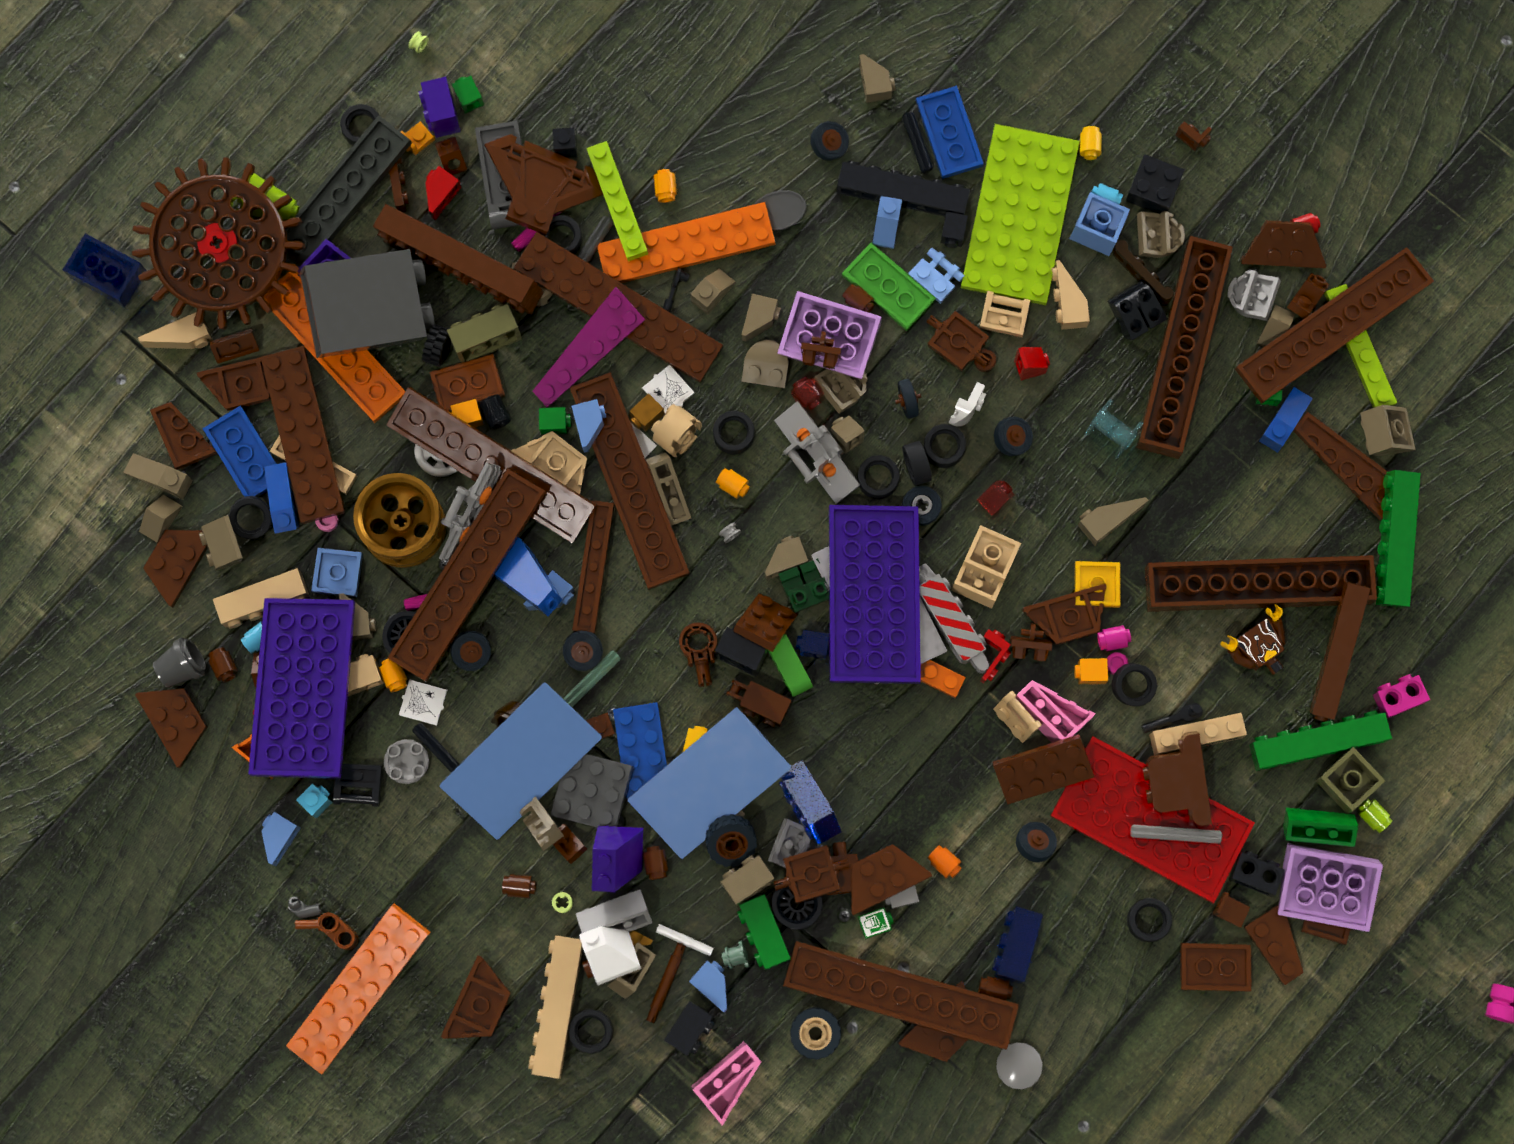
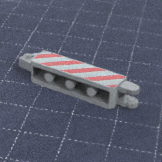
M926 563L919 566L920 597L932 620L959 663L967 664L970 662L978 673H985L988 670L989 661H987L984 655L986 651L985 646L987 645L984 637L981 634L977 635L973 629L975 624L969 615L965 616L961 610L963 605L957 596L953 597L951 594V586L945 577L941 578L939 574L936 575Z

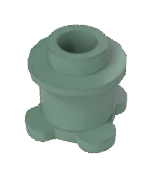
M743 940L739 941V946L732 948L727 946L725 947V952H722L723 963L725 966L729 965L730 969L743 963L745 967H749L748 952Z

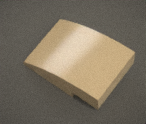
M980 525L951 591L992 609L1021 543Z

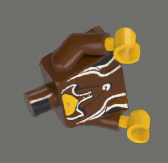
M1275 604L1276 610L1274 613H1272L1271 609L1266 608L1265 612L1271 619L1266 618L1238 639L1228 635L1227 637L1230 639L1229 644L1223 641L1220 643L1223 648L1228 649L1229 655L1236 664L1258 670L1266 665L1272 675L1284 668L1277 659V656L1285 650V631L1281 618L1283 610Z

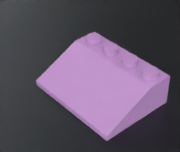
M797 291L777 354L803 362L801 353L802 342L820 345L811 342L812 336L821 337V333L824 331L826 332V338L834 339L833 346H825L841 348V358L838 359L835 369L829 370L862 380L880 328L881 316ZM816 355L814 365L824 368V356Z
M1287 843L1283 862V869L1285 871L1281 879L1277 914L1369 932L1383 864L1378 859Z

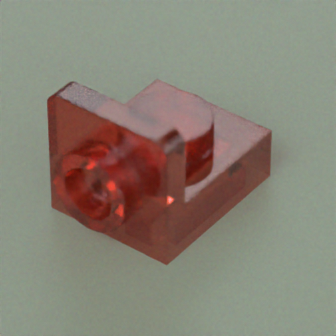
M998 480L977 501L993 516L1015 495L1012 493V487L1007 482Z

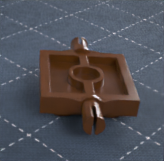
M956 311L942 323L933 315L928 318L926 323L936 329L935 335L928 342V347L961 372L975 359L984 367L987 366L991 359L981 353L982 347L989 340L987 334Z
M825 845L784 858L786 878L773 881L776 891L789 886L798 904L841 890L838 881V871L851 866L848 863V858L835 862L830 855L828 846Z

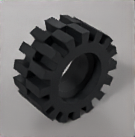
M436 324L432 326L427 335V341L424 344L423 362L437 367L443 365L451 346V339L447 332L449 328Z

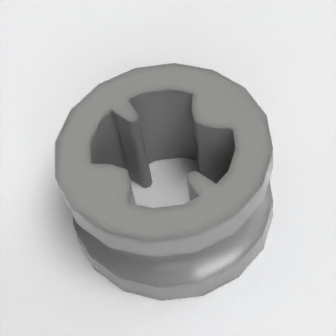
M733 522L722 529L719 535L725 538V543H728L741 533V530L736 529V523Z

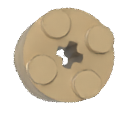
M672 404L667 409L663 419L656 421L652 426L651 431L654 432L653 441L673 457H677L676 453L682 455L697 438L695 432L697 429L701 430L702 423L681 406Z

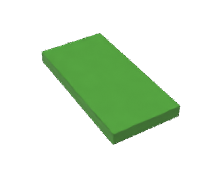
M872 243L842 273V276L851 284L859 285L875 299L873 303L906 331L936 301V298Z

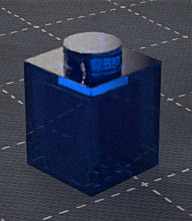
M803 630L802 636L797 637L796 649H800V656L826 659L829 633Z

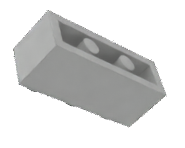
M641 890L630 892L624 896L608 900L605 903L576 913L582 933L600 926L630 932L652 924Z

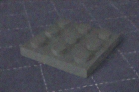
M585 754L560 779L551 816L593 827H618L634 766Z

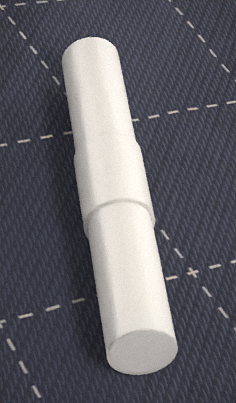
M659 924L656 933L708 956H711L714 949Z

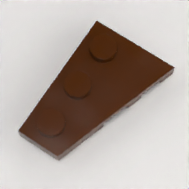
M171 402L150 410L176 470L217 454L216 450L208 444L203 436L196 431Z
M1276 905L1243 928L1284 986L1304 972L1287 916L1278 915V905Z

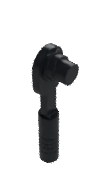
M680 267L674 273L668 299H665L663 309L671 312L674 301L672 298L678 281L687 282L689 274L682 271Z
M1192 703L1184 706L1178 714L1143 724L1141 728L1145 734L1181 719L1186 722L1193 721L1202 716L1203 709L1199 704Z

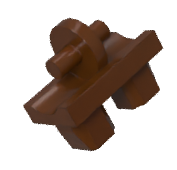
M822 331L821 337L812 336L811 342L820 345L802 342L801 353L804 365L814 366L816 355L824 356V368L835 369L838 359L841 358V348L825 346H833L834 339L826 338V332Z
M1031 623L1030 630L1021 629V635L1029 636V638L1011 636L1010 644L1012 646L1013 658L1025 659L1026 648L1034 649V660L1046 661L1048 651L1052 650L1051 640L1035 638H1043L1044 631L1036 630V624Z

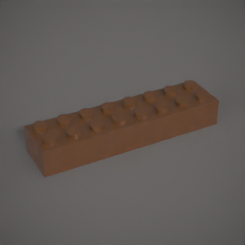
M387 204L384 205L373 225L378 232L377 236L382 238L383 242L393 248L398 246L402 250L410 249L411 257L417 256L424 264L430 267L433 264L438 267L441 273L450 276V274L457 277L456 280L468 286L470 283L475 287V290L484 295L488 292L494 296V300L503 305L507 302L512 306L513 310L520 314L524 312L532 314L544 293L533 279Z

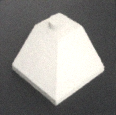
M600 926L579 935L597 985L641 969L629 931Z

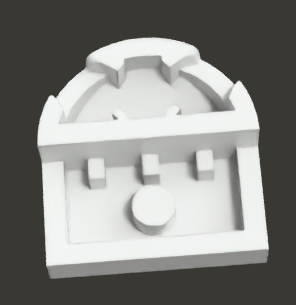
M977 382L968 401L959 398L955 406V413L951 416L949 424L956 427L963 426L971 420L975 410H981L986 397V393H983L985 385Z

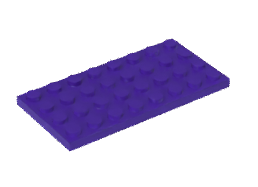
M829 505L830 682L920 684L918 506Z
M264 599L248 775L257 777L341 778L355 613L354 600Z

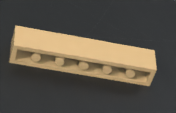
M555 935V940L550 941L549 954H552L551 963H547L545 968V977H548L547 986H543L541 991V1000H544L543 1009H539L537 1015V1023H540L539 1032H535L533 1038V1046H536L535 1056L531 1055L529 1061V1069H532L533 1075L561 1079L583 952L581 939Z

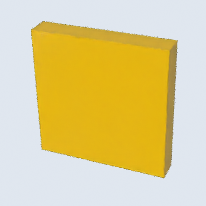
M1075 561V592L1106 584L1104 601H1090L1091 606H1099L1102 603L1104 604L1103 607L1119 608L1120 562ZM1080 596L1075 597V605L1085 606V601H1080Z

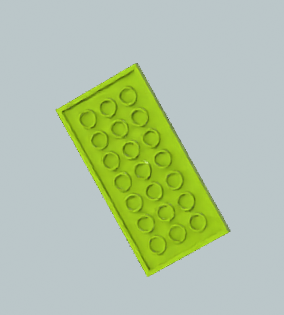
M995 124L964 269L965 276L961 283L962 289L982 293L992 291L995 295L1024 300L1025 298L1030 299L1031 303L1047 304L1053 275L1051 268H1054L1080 141Z

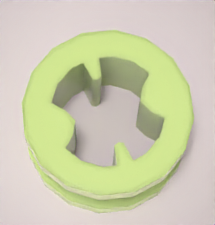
M418 31L412 36L409 48H415V52L421 53L425 49L429 38L422 36V33Z
M559 892L554 895L552 906L559 913H567L573 907V899L569 894ZM559 897L562 899L568 898L569 901L566 902L568 904L566 908L557 907L556 904H559L557 902Z

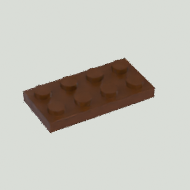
M1080 734L993 761V767L1007 804L1094 778V773Z

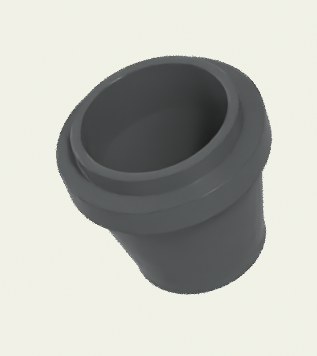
M180 637L173 642V645L153 662V668L159 680L166 687L170 688L185 681L203 677L205 675L206 663L196 645L191 640Z

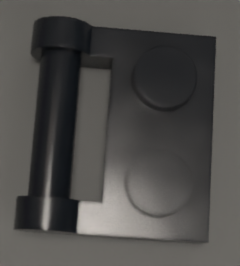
M342 763L341 778H335L333 804L357 803L372 804V807H379L383 767L378 765ZM342 787L372 789V795L342 794Z

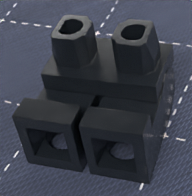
M1142 281L1108 300L1116 320L1121 325V332L1124 338L1134 340L1149 331L1148 328L1152 329L1167 320L1154 292Z

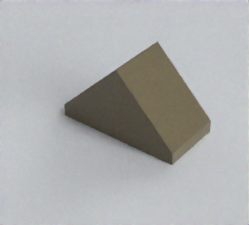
M1275 305L1257 344L1265 347L1288 331L1295 313Z
M162 495L145 509L139 532L158 543L164 531L168 530L183 506Z

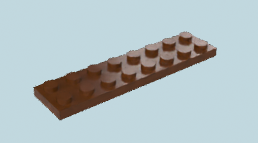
M300 346L262 356L263 369L301 524L344 514L345 509L305 347Z

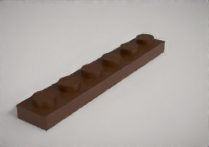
M592 500L596 507L589 517L572 631L582 630L595 634L614 503Z

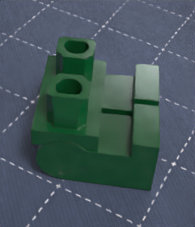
M814 560L799 565V570L796 566L778 573V579L794 613L829 600L827 582L825 577H821ZM800 573H801V575H802V578H803V580H804L805 585H804L803 582H802V579H801V577H800Z

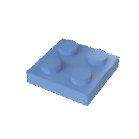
M318 548L311 591L313 593L338 596L344 593L348 597H357L363 553Z

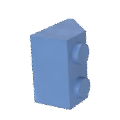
M1090 192L1069 239L1110 256L1130 209Z

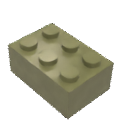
M503 304L496 305L490 312L475 314L471 317V320L464 323L461 321L456 322L450 326V329H447L461 363L480 358L522 340L519 328L508 304L504 306Z

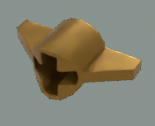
M634 930L629 932L633 945L638 942L642 946L651 945L653 942L652 939Z

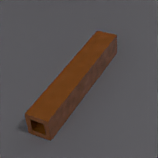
M1347 581L1344 583L1310 707V712L1315 715L1314 718L1325 722L1328 721V718L1335 720L1371 589L1367 586Z

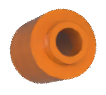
M939 845L928 856V859L931 861L930 864L946 879L949 876L954 878L962 869L959 866L961 861L946 847L943 848Z

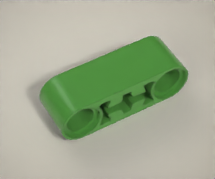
M785 634L773 652L768 650L790 694L792 697H795L813 688V685Z

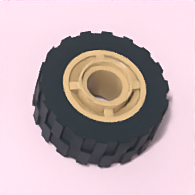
M818 1007L808 1008L794 1019L790 1029V1038L793 1047L799 1054L809 1059L817 1060L828 1057L836 1050L841 1039V1028L836 1017L828 1010ZM812 1027H819L822 1030L823 1034L820 1039L813 1040L810 1037L809 1030Z

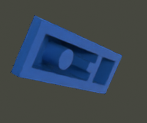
M1293 387L1259 442L1278 453L1313 398Z
M287 462L264 466L274 533L300 528Z

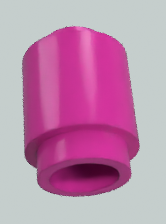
M1124 625L1102 629V632L1097 633L1100 650L1106 649V651L1128 647V642H1131L1129 629H1125Z

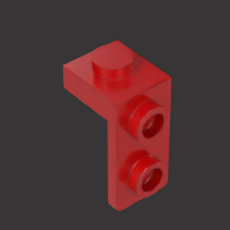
M988 629L983 636L988 645L1000 652L981 678L980 682L983 684L987 679L992 681L999 671L996 669L1000 661L1004 663L1011 654L1008 650L1011 644L1005 641V636L997 630L992 632Z

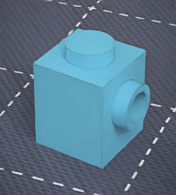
M311 784L296 799L315 818H318L333 803L328 798L330 793L322 785L317 787L314 784Z

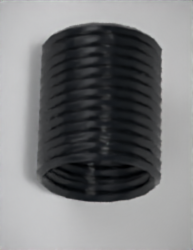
M491 395L479 403L478 406L490 430L500 429L510 423V415L500 395Z

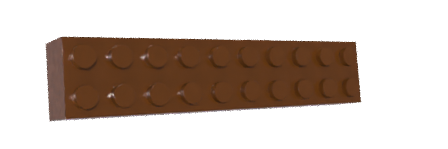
M1190 236L1186 243L1136 445L1137 449L1179 459L1183 453L1233 246Z
M1374 555L1148 563L1145 567L1147 612L1276 608L1275 604L1280 608L1338 606L1345 581L1371 588L1366 605H1371L1377 600Z

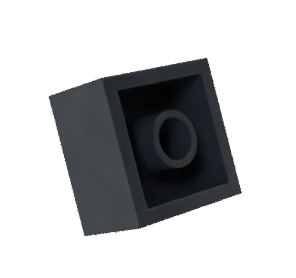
M1144 154L1126 202L1158 214L1164 211L1168 212L1185 169Z
M734 626L732 629L726 627L715 649L716 658L757 677L768 655V650L734 632Z
M689 1001L664 1041L686 1056H689L691 1053L695 1055L702 1045L699 1041L704 1033L708 1035L714 1027L715 1023L712 1022L714 1017Z

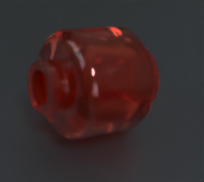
M805 376L792 385L791 395L795 402L798 401L803 408L808 407L812 410L821 404L819 399L823 397L824 393L814 378L808 379Z

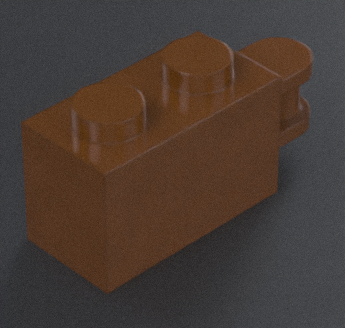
M732 680L731 683L733 685L730 691L726 692V695L740 701L739 707L744 715L750 718L755 716L762 718V723L772 728L775 725L781 727L792 704L791 699L753 681H750L749 686ZM740 689L746 691L743 697L738 695Z

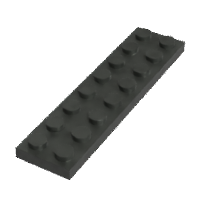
M378 115L296 214L295 217L302 219V224L286 229L287 240L290 242H302L305 244V249H288L285 262L300 267L325 239L331 242L412 144L411 140Z

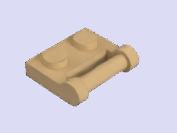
M987 291L980 329L1023 337L1030 299L1024 298V300L995 295L994 292ZM996 303L1019 308L1021 313L991 307V304Z
M1011 691L993 710L997 713L998 718L1004 721L1011 729L1012 734L1024 743L1042 724L1038 720L1035 721L1016 699L1017 695Z

